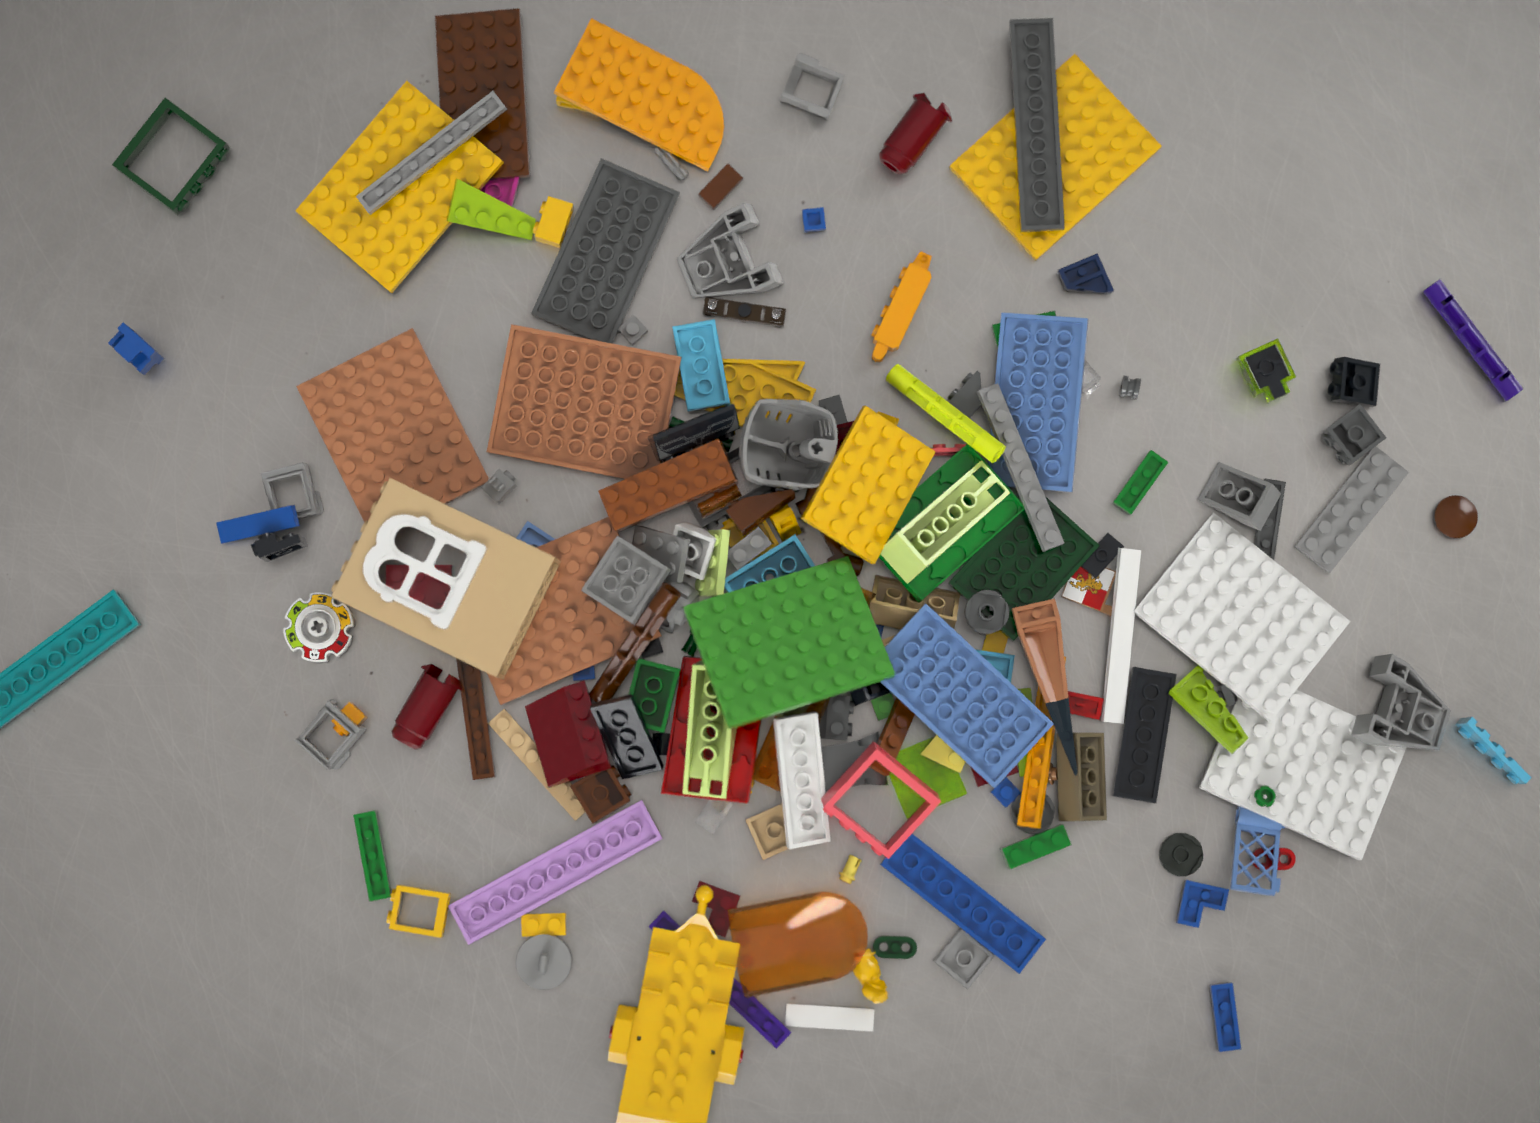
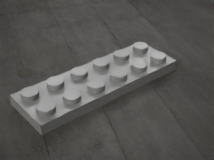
M1375 446L1367 453L1294 547L1329 574L1409 472Z

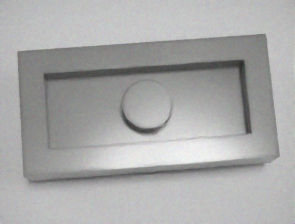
M758 527L730 548L727 558L738 571L772 543L760 527Z

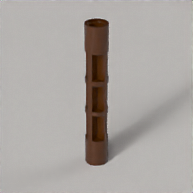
M668 583L661 585L590 691L589 696L592 700L600 702L612 699L680 598L681 593L674 586Z

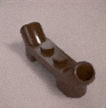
M818 487L807 488L804 499L795 503L801 517ZM820 531L833 555L826 562L848 556L856 577L859 576L864 563L863 559L843 553L840 548L843 545Z

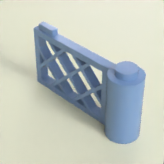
M1237 806L1230 890L1275 896V892H1280L1281 879L1277 878L1280 832L1281 828L1284 829L1285 827L1260 814ZM1241 831L1249 832L1254 840L1246 845L1240 838ZM1264 835L1274 836V845L1269 849L1260 840ZM1255 842L1264 850L1257 858L1248 848ZM1244 850L1253 860L1245 867L1239 860V854ZM1265 854L1272 860V866L1267 870L1258 861ZM1253 863L1263 872L1255 879L1247 870ZM1241 872H1244L1251 881L1246 886L1236 884L1237 875ZM1265 875L1270 881V890L1261 888L1256 881Z

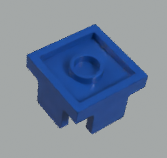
M124 322L117 328L119 332L108 342L127 362L134 365L143 375L156 363L159 365L164 359Z

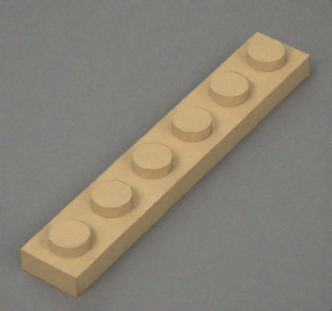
M503 709L488 724L576 821L585 811L570 787L572 783L569 781L548 788L535 742L512 716Z

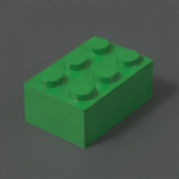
M638 658L629 694L633 695L648 730L665 733L681 669Z

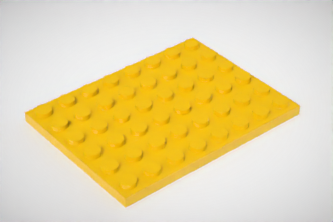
M1073 54L1056 70L1064 230L1021 232L1014 108L949 166L955 175L1035 261L1162 147L1076 54Z
M408 81L401 86L295 210L391 293L395 291L453 223L447 221L456 178L481 190L504 163L472 136L370 215L356 196L454 121Z

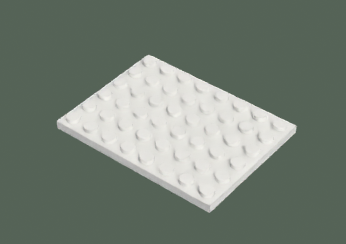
M1214 512L1134 610L1139 618L1221 684L1227 686L1237 697L1269 722L1275 718L1351 622Z
M1298 690L1294 692L1271 722L1267 721L1239 697H1236V704L1233 705L1230 714L1235 716L1249 738L1233 754L1218 742L1199 788L1269 818L1288 829L1359 861L1362 860L1406 748L1369 745L1351 735L1356 716ZM1261 786H1269L1276 794L1274 804L1270 807H1260L1256 803L1254 793Z

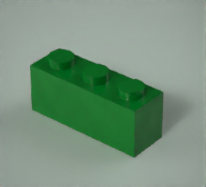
M1060 824L1044 832L1000 848L1007 868L1013 869L1071 845L1064 825Z

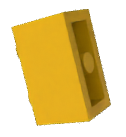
M548 196L547 201L542 202L540 208L542 216L540 222L536 221L533 229L536 241L561 248L574 211L572 203Z

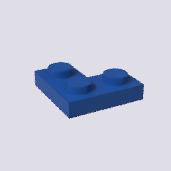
M1185 880L1176 923L1199 928L1203 906L1225 911L1229 889Z

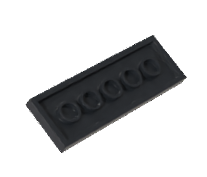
M1132 667L1112 796L1156 804L1173 697L1168 693L1175 686L1177 674Z

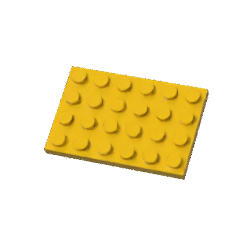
M866 405L862 406L801 519L867 562L875 564L933 458L935 451Z

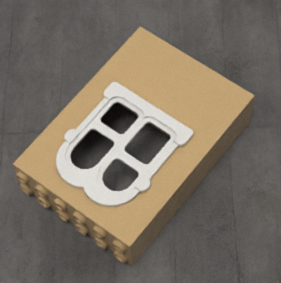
M389 478L388 482L385 481L381 487L380 493L382 495L379 501H375L371 507L370 513L372 515L369 521L364 522L360 531L362 535L359 541L356 540L351 548L352 555L349 561L346 560L341 568L342 575L339 581L336 580L332 586L331 592L333 594L331 597L490 675L504 680L561 561L544 551ZM407 526L414 527L435 538V543L426 561L421 562L397 549L395 535L401 528ZM445 544H450L467 554L466 560L456 577H452L435 568V562ZM395 559L409 566L405 580L398 590L386 586L379 578V568L386 560ZM419 572L432 576L451 587L440 610H436L409 596V590Z

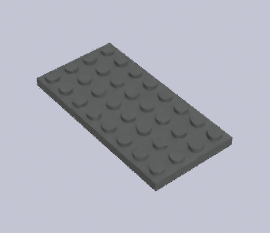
M601 158L531 314L586 339L613 344L680 192Z

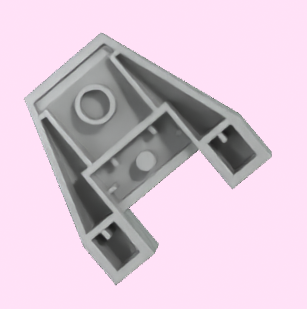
M741 203L725 211L677 258L693 298L760 293L784 283L776 263L766 262L756 268L753 264L741 234L759 225L751 204Z
M1394 654L1375 656L1369 676L1385 685L1377 715L1375 713L1357 715L1351 735L1369 745L1440 750L1451 710L1409 663Z

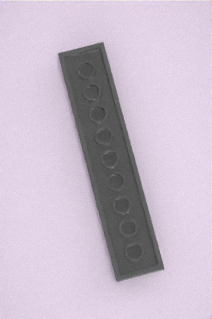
M1053 18L1012 19L1009 21L1020 230L1021 232L1064 230L1065 227Z

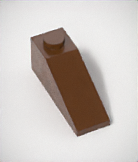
M789 489L745 497L740 501L737 499L728 506L729 509L726 512L730 520L742 536H744L796 498L795 492Z

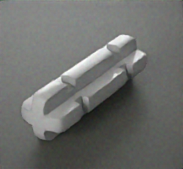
M656 146L655 152L659 157L662 156V160L672 172H675L676 177L679 180L686 178L688 171L684 166H681L680 161L675 155Z

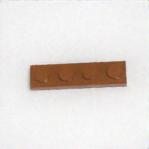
M898 698L894 702L877 742L882 749L895 759L915 716ZM877 760L869 766L884 776H888L891 772Z

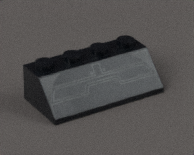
M734 404L725 405L648 436L656 460L666 462L675 458V455L683 452L684 454L695 449L696 446L710 443L718 437L723 436L724 439L736 435L735 431L740 429Z

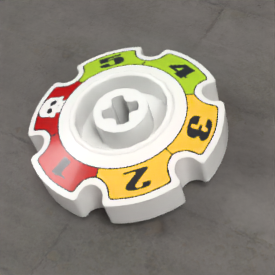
M323 592L310 593L308 601L299 598L288 609L285 619L289 620L290 624L287 628H283L284 637L293 652L302 651L301 657L303 659L317 663L328 662L330 654L339 657L350 646L353 636L349 635L348 630L355 626L354 618L345 603L337 605L336 599L332 598L331 594ZM316 623L324 625L321 628L322 632L314 630L317 627Z

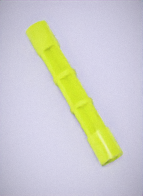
M896 364L886 376V381L991 463L996 462L1006 448L1004 444L900 364Z

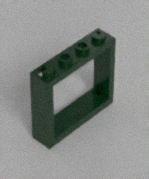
M164 98L112 165L116 170L178 215L184 208L189 206V200L192 196L197 195L201 191L203 182L213 176L216 171L215 167L220 161L222 162L226 159L225 156L229 152L230 147L174 103ZM175 113L214 142L216 146L175 199L170 201L130 171L129 167L170 115Z

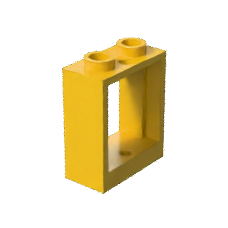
M397 885L396 889L393 888L390 901L394 903L392 911L389 910L386 923L390 924L389 929L439 938L444 937L451 893ZM403 892L439 898L434 930L397 924Z

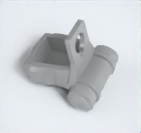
M666 580L664 583L674 586L681 593L680 598L666 617L669 625L662 623L660 626L665 631L672 633L676 623L681 626L687 621L683 607L699 602V592L686 582Z

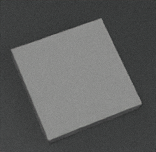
M959 928L933 961L968 990L995 955L967 932Z

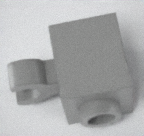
M498 469L481 488L496 503L500 504L516 487V484L513 482L516 478L509 471L506 470L503 473Z

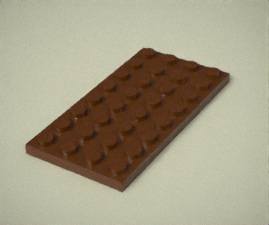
M520 9L435 16L440 109L455 120L490 92L494 91L507 110L473 135L504 162L490 180L530 177Z

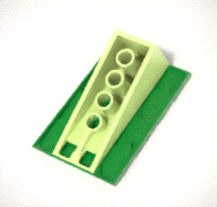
M966 444L915 489L887 543L884 545L879 558L920 603L1025 508L1023 503L975 449Z

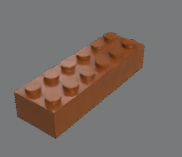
M717 439L603 488L598 492L614 530L621 532L735 483L738 479L722 441Z

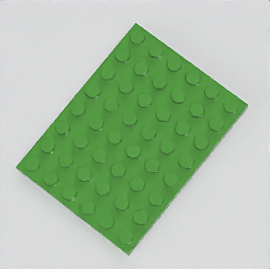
M848 556L683 607L728 730L895 676L894 669Z

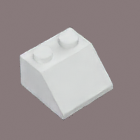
M687 522L676 524L673 535L690 539L684 573L704 580L716 538L705 529Z

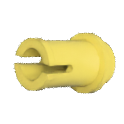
M849 855L843 871L839 872V879L851 884L852 881H855L854 876L862 860Z

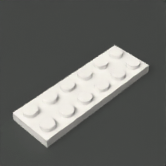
M814 711L774 718L786 846L788 849L830 842L828 815L823 811L824 807L821 802V798L826 794L818 713Z

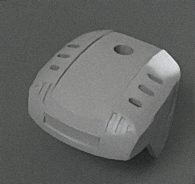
M762 399L756 401L745 419L740 439L739 457L746 480L757 485L792 489L793 491L818 487L836 453L838 435L833 414L822 407L803 400ZM779 411H780V415H779L778 419L776 420L775 418H776L777 414H778ZM791 414V417L787 423L786 420L788 416ZM794 445L799 446L800 455L798 457L792 453Z

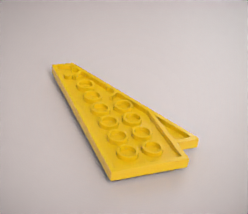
M722 359L730 404L735 406L740 427H743L746 417L758 400L786 399L803 400L811 403L817 390L797 381L805 365L804 361ZM679 370L675 397L686 401ZM723 406L703 410L710 412ZM779 411V413L777 414V416H776V418H775L776 420L778 419V417H779V415H780V411ZM791 414L788 416L786 420L787 423L791 417Z

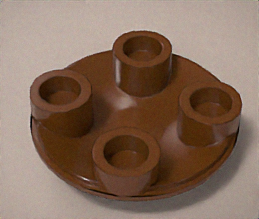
M1453 495L1446 497L1436 507L1435 523L1437 530L1448 537H1465L1477 525L1478 513L1476 507L1469 499L1463 496Z

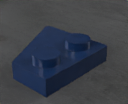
M1098 253L1057 271L1066 291L1114 292Z

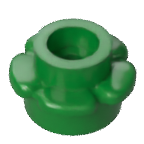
M1261 786L1260 789L1255 791L1254 798H1256V803L1260 807H1270L1274 804L1276 794L1269 786Z

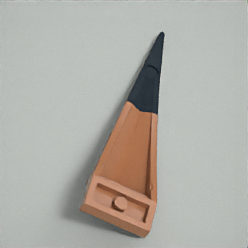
M1055 599L1012 608L1017 634L1073 774L1076 776L1078 771L1070 715L1061 620Z

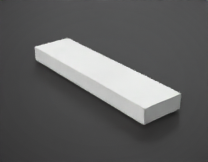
M786 1003L785 1026L873 1031L874 1009Z

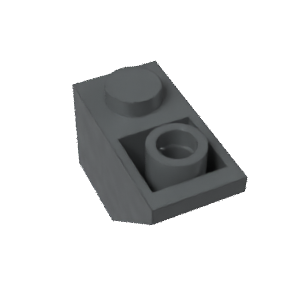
M976 371L974 374L969 373L962 381L963 387L960 390L955 388L947 397L950 400L949 403L968 418H971L981 406L976 393L981 389V375L979 371Z

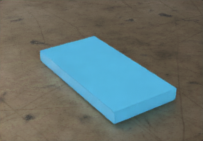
M715 319L673 326L677 356L682 357L680 373L687 411L691 412L729 405L730 399Z

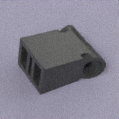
M879 732L858 741L821 747L825 791H828L873 741L877 744ZM868 767L852 786L863 784L888 785L887 776Z

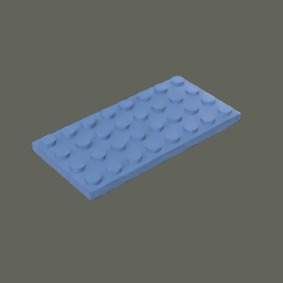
M1001 313L995 384H999L1042 490L1073 492L1089 319ZM991 429L990 434L995 438L994 433ZM1003 455L994 463L988 460L987 464L1008 487L1016 488Z
M926 603L885 646L895 676L880 682L993 788L1006 777L1054 724Z

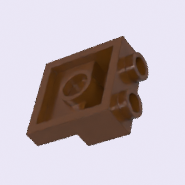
M614 765L610 769L585 776L570 785L592 824L630 802L628 797L631 796V793L625 784L621 786L617 778L620 775Z

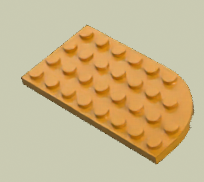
M591 18L554 94L708 172L721 145L724 131L722 108L711 86L698 73L685 65Z

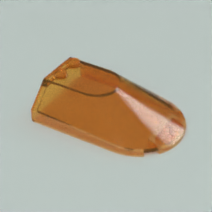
M814 892L728 909L732 942L740 943L736 966L745 998L839 979L849 974L857 966L866 951L868 932L862 913L855 904L836 893Z

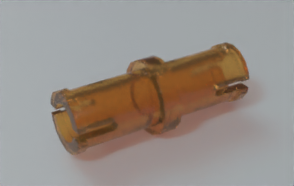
M734 484L720 493L717 491L713 493L714 496L697 503L701 514L704 516L719 507L723 508L726 503L741 497L742 494L738 491V486Z

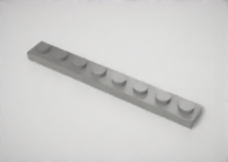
M494 91L490 92L356 196L357 199L371 215L505 112L507 108Z
M997 383L978 390L976 393L994 436L1006 446L1002 454L1042 552L1063 545L1064 540L999 384Z

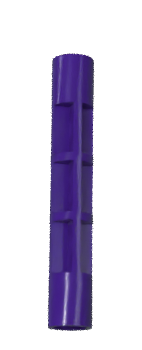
M1439 279L1423 291L1504 400L1508 401L1521 392L1524 388L1492 349V346L1486 341L1474 325V322L1470 320L1442 280Z

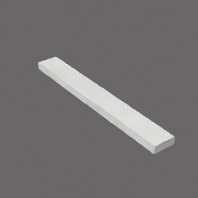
M1118 548L1103 694L1104 700L1101 713L1102 722L1124 724L1141 550Z

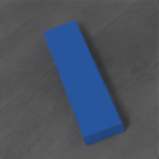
M295 505L216 523L221 544L300 526Z

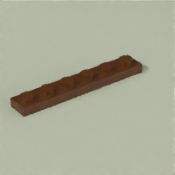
M456 658L458 676L463 688L461 698L473 780L495 777L481 670Z

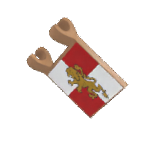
M1080 567L1067 581L1061 597L1111 617L1112 606L1105 603L1115 581L1116 571L1105 568L1094 579Z

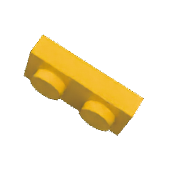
M566 913L522 915V937L540 934L552 936L566 935Z

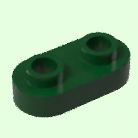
M879 936L873 942V951L880 958L909 959L916 954L917 944L908 936ZM887 943V950H880V944ZM904 943H908L910 946L906 952L901 948Z

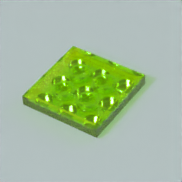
M933 737L900 750L896 760L938 793L941 799L939 805L967 794L958 772L920 755ZM890 772L889 778L905 817L908 819L926 800Z

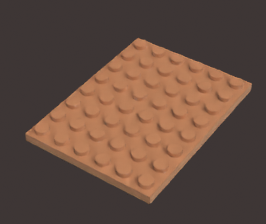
M511 324L487 452L623 479L662 463V460H656L648 436L669 427L682 357Z
M413 328L296 386L364 522L369 521L372 515L370 513L371 507L375 501H379L382 495L380 493L381 487L385 481L388 482L389 478L444 504L483 486L489 480Z
M609 517L536 547L556 557L561 563L504 680L488 674L500 705L613 658L635 626L581 591L616 536H619V533L614 530ZM659 629L657 630L651 641L659 637H662Z

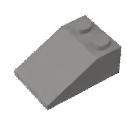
M1219 462L1198 500L1242 524L1261 531L1281 493L1272 483Z

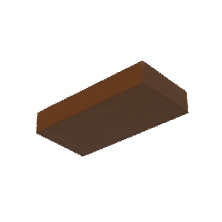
M727 163L698 195L712 209H715L743 180V177Z

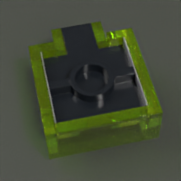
M1278 338L1236 358L1254 397L1263 394L1267 403H1270L1290 393L1286 383L1294 380L1296 375Z

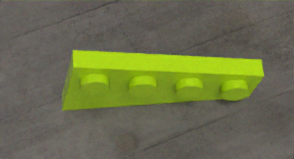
M1198 665L1177 683L1168 694L1221 745L1233 754L1249 737L1235 716L1230 714L1226 708L1227 704L1222 697L1218 696L1211 680L1207 679L1204 675L1203 668Z

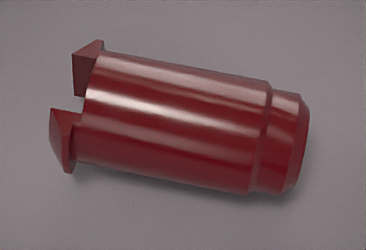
M925 93L913 95V104L883 144L884 147L879 153L882 164L896 174H906L910 167H914L946 121L952 122L949 108L942 102L935 109L931 106V102Z
M433 664L421 666L424 671L395 719L396 724L391 731L393 738L415 750L422 748L425 741L430 739L457 690H463L460 680L448 674L444 683L437 680L442 669Z

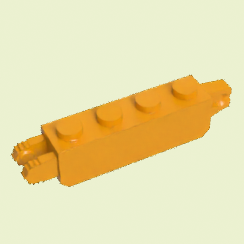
M920 251L913 263L910 262L908 268L903 267L898 277L901 279L899 287L894 286L889 296L892 298L890 306L885 305L880 315L883 318L881 325L876 324L871 334L874 337L873 343L876 344L871 356L873 361L880 363L884 360L887 351L894 352L898 350L932 278L930 271H928L932 258L929 254Z

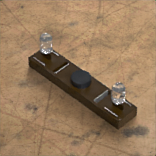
M705 297L703 315L784 327L786 313L784 308ZM725 303H727L726 315H724ZM765 309L764 320H761L762 311Z

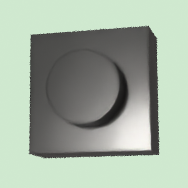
M1221 685L1217 687L1218 692L1216 693L1220 698H1223L1227 704L1226 707L1236 704L1232 691L1227 686Z

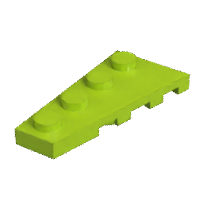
M456 178L447 216L448 222L524 239H532L536 222L535 218Z

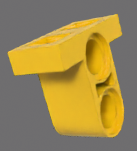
M788 504L769 517L782 542L793 535L798 536L802 533L795 514Z

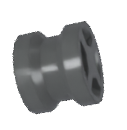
M1124 375L1120 385L1119 396H1130L1132 399L1137 400L1141 379H1130Z

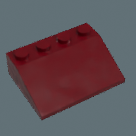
M585 681L562 687L525 706L548 788L611 768L602 734L590 710L592 700Z

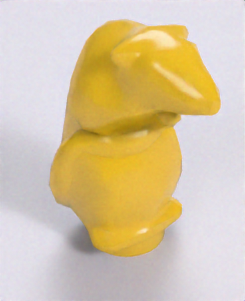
M869 948L854 953L855 958L852 964V971L863 986V995L870 1001H873V1003L885 1002L888 999L887 986L880 979V967L874 956L876 952H871Z

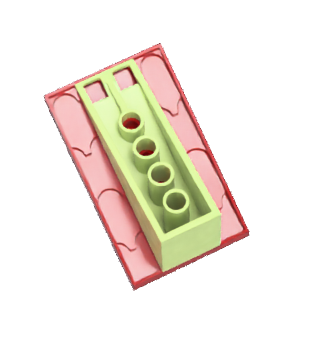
M683 656L661 794L749 803L762 719L728 730L702 658Z

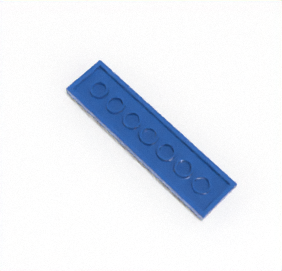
M913 834L905 840L889 859L885 857L880 864L1018 974L1021 973L1046 940V938Z

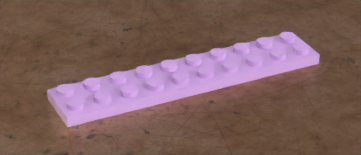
M641 800L450 904L448 907L469 945L663 838Z

